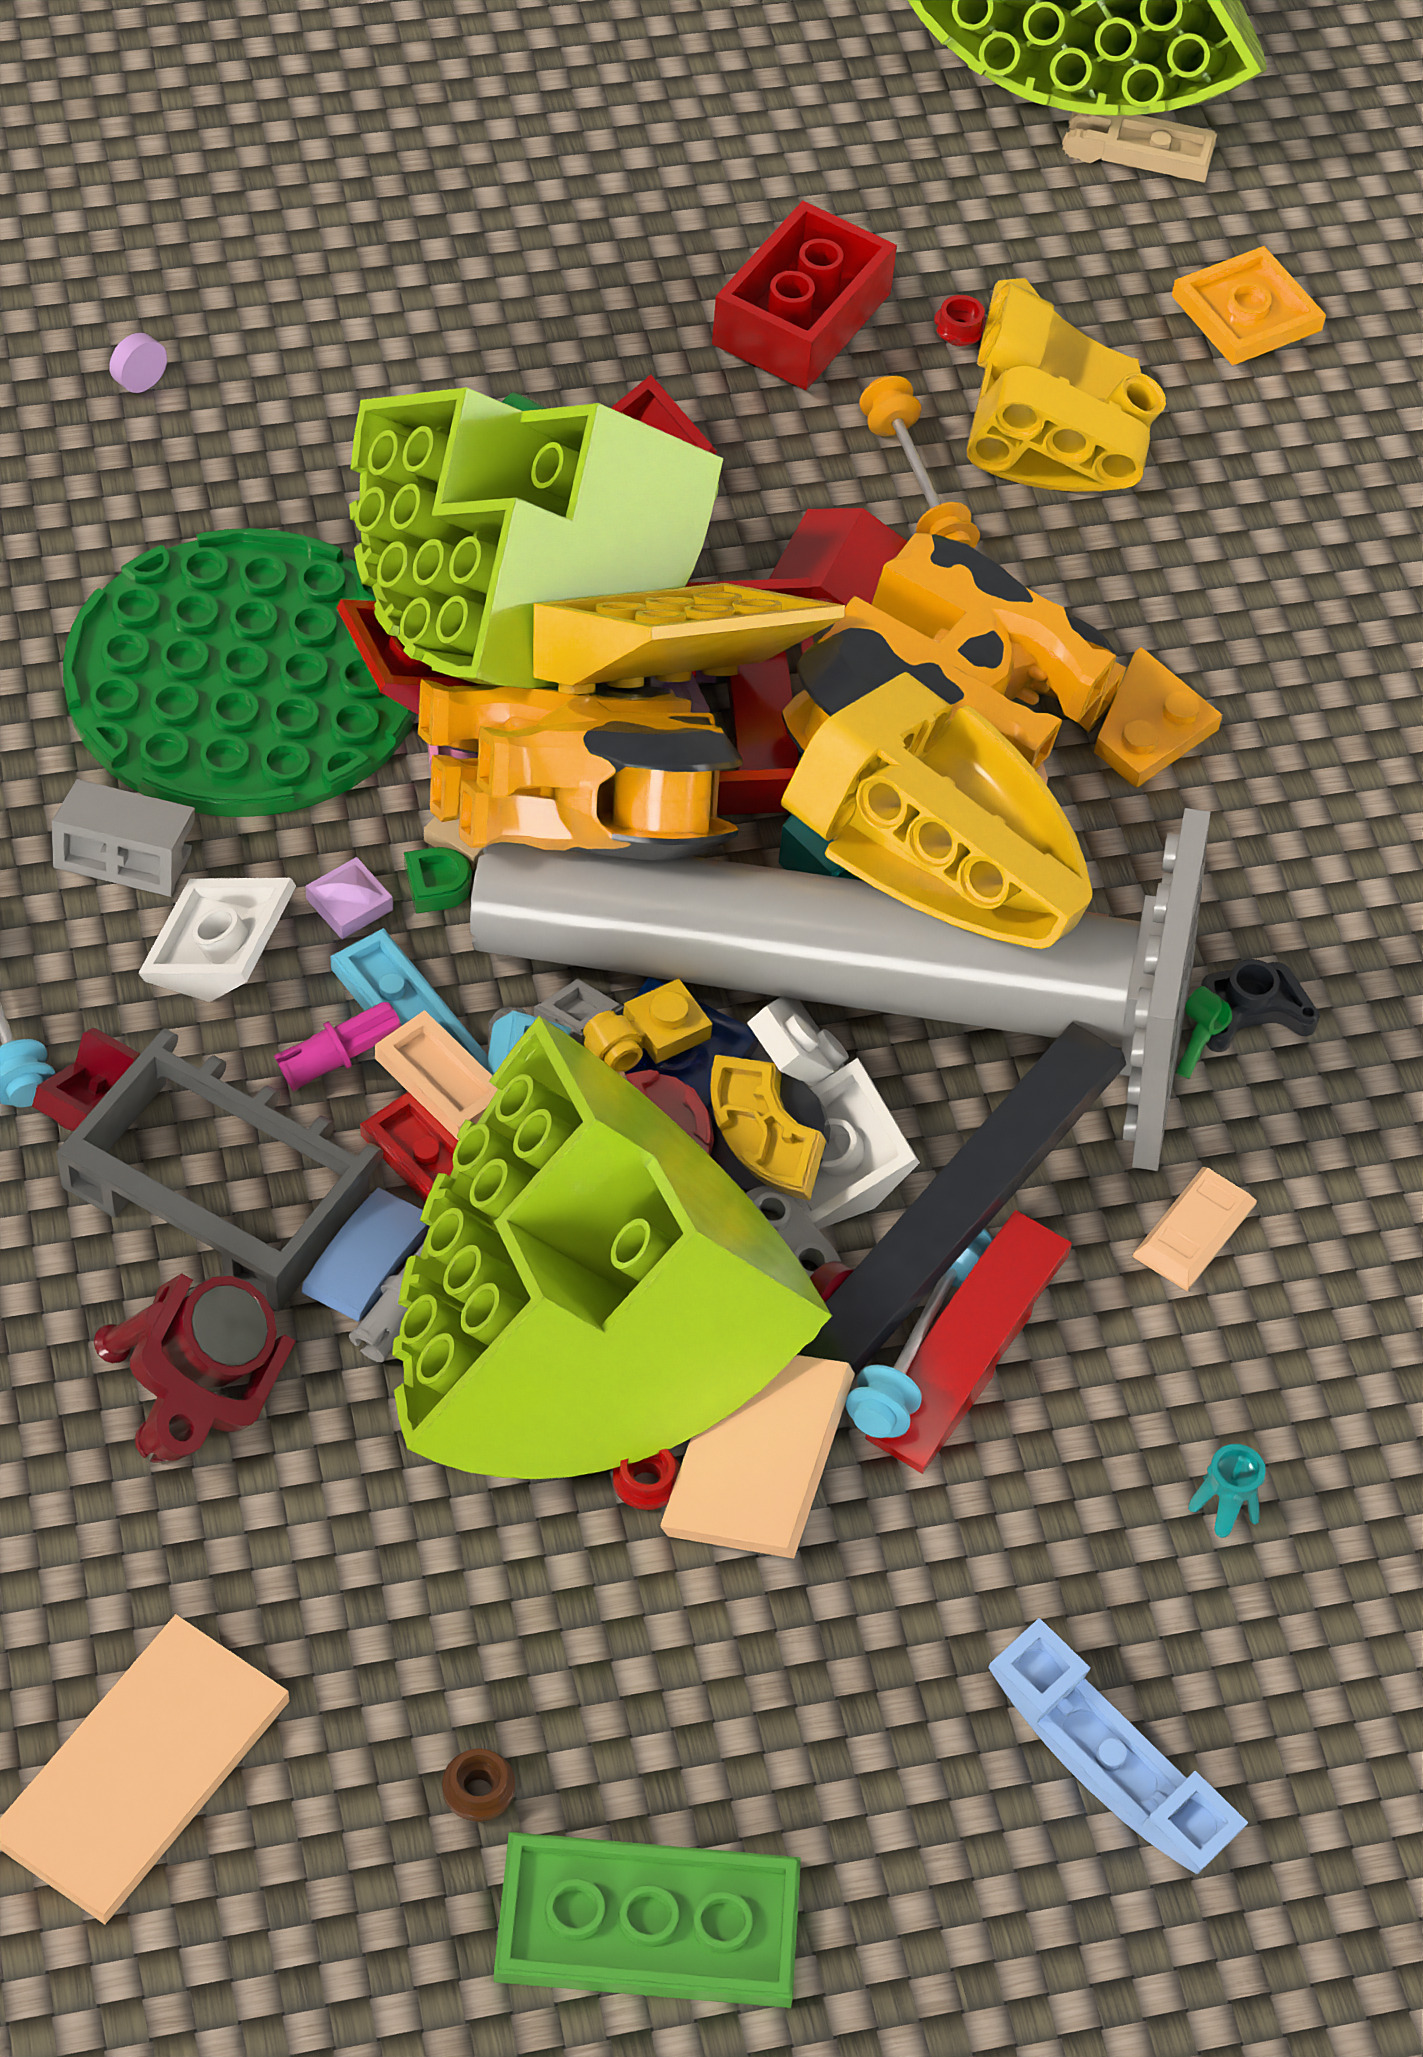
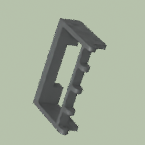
M165 1028L159 1032L56 1151L62 1188L114 1218L118 1216L129 1201L137 1204L219 1251L222 1258L223 1276H234L250 1282L265 1296L270 1307L279 1312L309 1275L340 1229L369 1197V1176L379 1165L384 1151L380 1147L369 1143L358 1156H355L328 1141L334 1129V1122L322 1115L319 1116L307 1129L273 1110L280 1098V1092L266 1085L253 1099L220 1080L225 1072L226 1062L215 1055L210 1056L200 1068L172 1053L178 1043V1035ZM166 1078L173 1080L341 1176L281 1252L108 1154V1151L166 1085Z

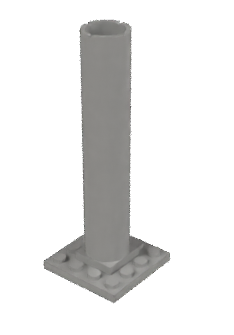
M1185 808L1180 834L1167 833L1162 871L1173 872V874H1163L1162 883H1158L1156 897L1145 895L1141 921L1084 913L1072 931L1052 946L1043 949L995 940L953 926L912 908L865 881L695 856L668 860H643L586 852L544 850L526 844L511 842L493 843L483 848L485 855L479 856L471 897L470 933L474 935L472 939L474 950L672 981L679 978L681 982L1050 1038H1058L1074 1022L1111 1046L1122 1048L1127 1065L1119 1075L1130 1076L1123 1140L1135 1142L1132 1167L1158 1171L1185 1016V1005L1193 969L1211 812Z

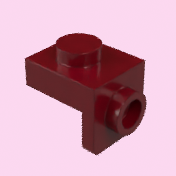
M91 1028L82 1034L76 1061L37 1085L32 1107L56 1120L63 1128L75 1131L140 1056V1053L102 1031Z

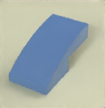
M378 1187L354 1212L325 1249L305 1279L302 1293L359 1322L383 1295L381 1285L388 1276H395L397 1268L424 1242L430 1226L419 1221L423 1210Z

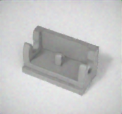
M76 779L52 820L53 868L171 897L175 891V884L185 868L192 850V845L185 844L184 841L195 821V808Z

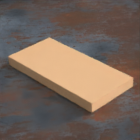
M175 1614L0 1818V1850L105 1925L289 1703V1691Z

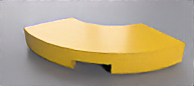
M715 1055L711 1073V1102L716 1122L728 1146L740 1163L765 1185L786 1195L810 1201L826 1139L820 1131L798 1124L785 1111L780 1098L781 1071L775 1063Z

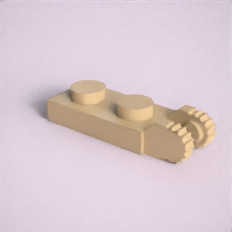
M1072 111L1068 122L1071 129L1069 132H1066L1062 142V150H1065V154H1068L1069 158L1073 157L1075 160L1078 158L1088 163L1102 158L1104 161L1122 164L1127 167H1136L1205 183L1217 137L1215 131L1143 115H1090Z

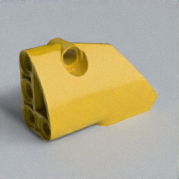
M1026 278L999 280L994 286L977 360L978 366L984 368L985 371L966 449L967 457L971 463L979 469L1000 478L1048 490L1091 492L1124 489L1136 485L1144 474L1150 442L1151 424L1166 405V397L1162 388L1155 380L1141 374L1139 359L1129 357L1100 344L1065 321L1054 311L1053 303L1041 298Z

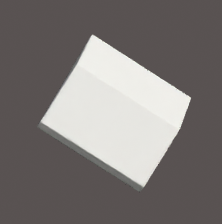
M291 878L189 879L143 963L139 975L145 982L207 1002H211L248 981L296 888L295 883Z
M858 1058L810 1088L825 1108L831 1128L829 1144L826 1141V1147L822 1155L823 1161L818 1169L810 1201L793 1198L818 1229L875 1209L920 1163Z

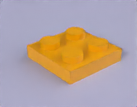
M1265 246L1176 279L1171 295L1232 366L1322 331L1326 314Z

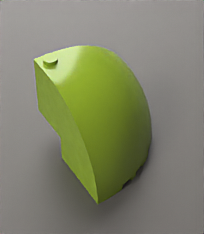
M907 0L920 20L942 45H946L958 55L973 71L984 75L1001 87L1029 101L1077 113L1132 116L1171 111L1202 103L1234 90L1261 75L1267 69L1260 42L1240 0Z
M468 387L364 399L360 401L350 470L360 473L359 500L356 499L349 504L350 519L355 521L356 527L361 531L362 543L354 548L358 573L362 584L371 586L376 598L374 614L378 622L388 635L398 637L405 646L403 651L410 658L424 662L432 667L431 670L478 684L517 688L558 686L556 682L533 677L534 603L685 587L693 573L704 544L714 501L719 490L718 482L723 458L600 403L521 411Z
M539 1015L489 1080L498 1090L477 1124L467 1119L462 1124L456 1136L460 1140L454 1150V1168L451 1175L438 1173L419 1221L430 1227L420 1257L418 1255L410 1256L406 1262L398 1304L408 1310L401 1321L400 1335L393 1340L392 1355L402 1360L404 1367V1383L394 1390L398 1420L408 1450L436 1463L470 1473L500 1478L546 1479L606 1471L620 1467L621 1460L629 1458L628 1464L658 1454V1450L671 1449L704 1432L735 1412L784 1369L799 1351L817 1336L821 1327L832 1315L809 1276L783 1238L731 1177L682 1128L642 1092L579 1042Z

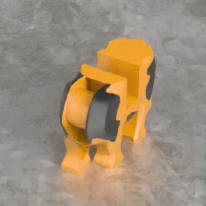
M914 533L897 557L884 565L872 605L854 596L845 608L844 618L837 621L830 631L803 653L796 665V670L805 690L797 694L782 711L781 716L788 735L799 751L804 754L814 734L829 717L898 675L907 672L953 707L949 720L952 721L957 710L965 705L971 706L987 719L1037 771L1050 755L1062 719L1048 713H1034L1028 707L1011 700L1017 697L1030 705H1035L1040 699L1038 694L1059 700L1067 717L1076 721L1087 732H1090L1110 709L1127 667L1115 662L1117 657L1115 650L1095 627L1066 612L1064 607L1029 590L1003 567L968 544L937 534Z
M421 679L418 735L431 746H445L449 749L465 753L478 754V758L464 759L449 755H432L430 812L441 822L459 819V838L470 848H485L493 843L511 842L526 844L544 850L586 852L643 860H668L708 853L738 836L739 830L735 824L717 818L719 770L743 765V758L722 729L715 726L714 717L711 713H691V701L676 697L672 689L652 686L616 688L608 686L607 683H596V691L594 693L566 694L559 692L558 686L517 688L486 684L447 687L437 682Z

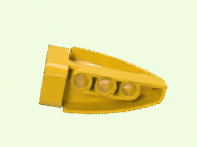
M904 672L836 712L820 726L809 742L783 795L781 806L825 840L830 841L834 839L825 851L828 859L873 887L914 909L953 926L995 940L1043 949L1052 946L1072 931L1079 923L1092 899V887L1087 865L1076 834L1061 806L1041 776L1023 755L974 708L965 705L957 710L952 721L949 720L953 707L909 673Z

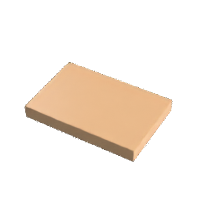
M796 1355L760 1392L735 1412L704 1432L692 1437L660 1525L668 1537L794 1559L855 1375L849 1363Z

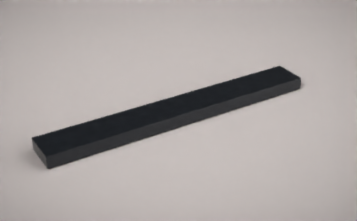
M1072 1022L825 1302L832 1317L821 1327L817 1336L810 1343L806 1344L797 1355L847 1362L855 1373V1378L1127 1065L1124 1053Z

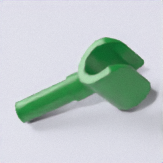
M1203 986L1197 988L1190 995L1185 1005L1186 1015L1198 1023L1191 1034L1192 1037L1175 1071L1176 1074L1190 1079L1206 1042H1209L1211 1035L1223 1031L1232 1020V1010L1229 1004Z

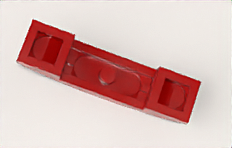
M784 650L762 663L738 665L737 675L726 676L735 748L743 758V765L735 767V771L797 768L799 764L798 748L788 735L781 716L784 708L793 699L788 662Z

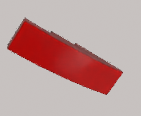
M1014 1210L944 1309L918 1349L906 1372V1375L918 1386L922 1395V1402L918 1410L909 1414L910 1426L907 1432L893 1438H876L866 1434L865 1439L923 1474L993 1378L997 1362L1031 1317L1034 1303L1068 1258L1072 1242L1021 1212Z

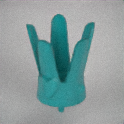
M1242 1444L1225 1445L1214 1454L1211 1464L1207 1468V1474L1203 1477L1205 1481L1191 1498L1188 1509L1191 1512L1199 1511L1217 1494L1219 1496V1505L1214 1531L1218 1537L1224 1538L1231 1533L1239 1510L1246 1500L1250 1522L1253 1524L1259 1523L1258 1487L1264 1483L1266 1473L1265 1464L1261 1456L1254 1449Z

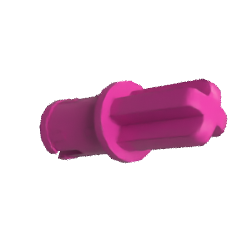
M381 1002L335 1027H332L329 1021L323 1024L324 1030L295 1046L275 1054L274 1058L292 1092H295L302 1086L312 1082V1080L342 1065L346 1069L353 1067L350 1061L351 1058L372 1048L376 1043L401 1027L402 1024L393 1006L389 1002Z

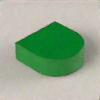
M446 847L404 852V867L416 914L453 908L461 904L468 897L471 890V866L467 858L460 852Z

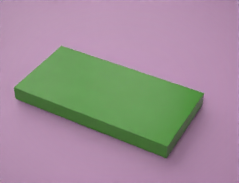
M509 1832L494 1982L791 2008L801 1857Z

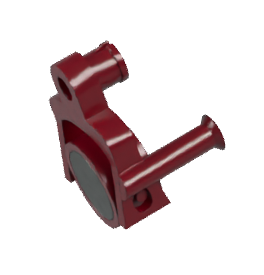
M181 1273L158 1288L152 1305L119 1325H104L96 1332L94 1347L98 1356L106 1362L120 1363L124 1361L130 1354L131 1348L136 1346L130 1358V1369L141 1385L157 1396L146 1422L140 1425L135 1435L136 1448L143 1458L154 1453L150 1460L152 1463L180 1460L197 1451L202 1446L211 1427L221 1431L236 1432L252 1425L258 1419L263 1405L296 1340L286 1334L275 1339L277 1330L274 1312L265 1296L250 1282L234 1276L212 1277L188 1291L193 1279ZM252 1371L242 1400H233L205 1389L224 1387Z

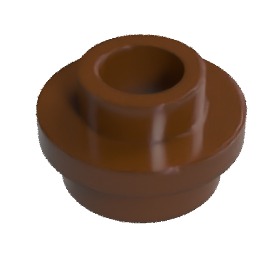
M482 1748L465 1751L456 1756L444 1771L442 1779L443 1797L450 1810L463 1819L476 1822L491 1820L502 1814L509 1807L515 1792L513 1770L502 1756L493 1751ZM484 1780L490 1784L492 1789L484 1796H473L466 1791L465 1787L471 1781Z

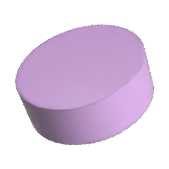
M146 333L131 334L123 339L115 348L110 360V374L116 382L133 393L144 392L154 386L163 375L167 364L166 350L159 342Z

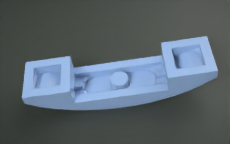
M1040 1618L990 1663L988 1668L1005 1694L1029 1726L1062 1764L1118 1818L1177 1863L1198 1875L1248 1824L1196 1771L1186 1778L1085 1679L1090 1667Z

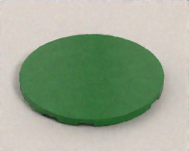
M242 528L196 534L197 540L182 543L165 549L163 545H159L121 566L122 573L103 589H96L80 609L66 641L63 658V682L68 712L80 739L96 761L111 775L131 789L145 796L194 807L195 813L226 817L268 816L307 808L332 799L355 787L385 764L401 746L417 717L416 713L380 692L337 610L341 599L376 601L372 587L362 584L356 562L343 556V549L316 538L272 529Z

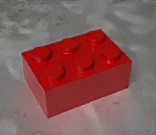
M802 200L716 295L712 345L807 391L891 294L897 245Z

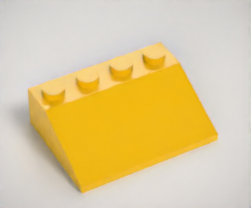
M728 583L534 603L533 677L558 683V691L561 693L589 694L596 691V683L607 682L608 686L616 688H637L644 686V677L655 676V679L658 681L684 682L690 681L692 671L702 670V674L710 676L737 675L738 665L762 663L843 619L845 605Z

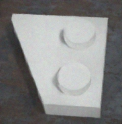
M780 997L747 1022L778 1069L789 1076L804 1081L812 1087L844 1067L843 1062L849 1058L844 1047L829 1031L825 1029L820 1031L798 999Z

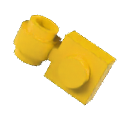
M678 978L625 1002L623 1015H617L614 1011L608 1010L594 1016L583 1029V1035L585 1036L584 1047L616 1072H626L640 1061L643 1055V1048H645L657 1064L711 1039L712 1022Z

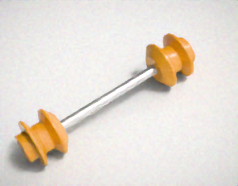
M884 376L874 380L862 393L859 406L862 413L868 417L867 423L871 432L884 437L898 436L931 508L919 519L916 533L937 534L975 548L980 539V532L977 526L970 522L971 512L969 508L959 502L941 504L909 435L908 429L917 422L922 410L919 400L913 396V387L910 381L901 376Z

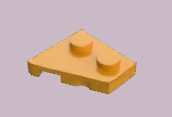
M1140 647L1134 652L1097 737L1094 753L1131 785L1138 788L1218 731L1222 714Z

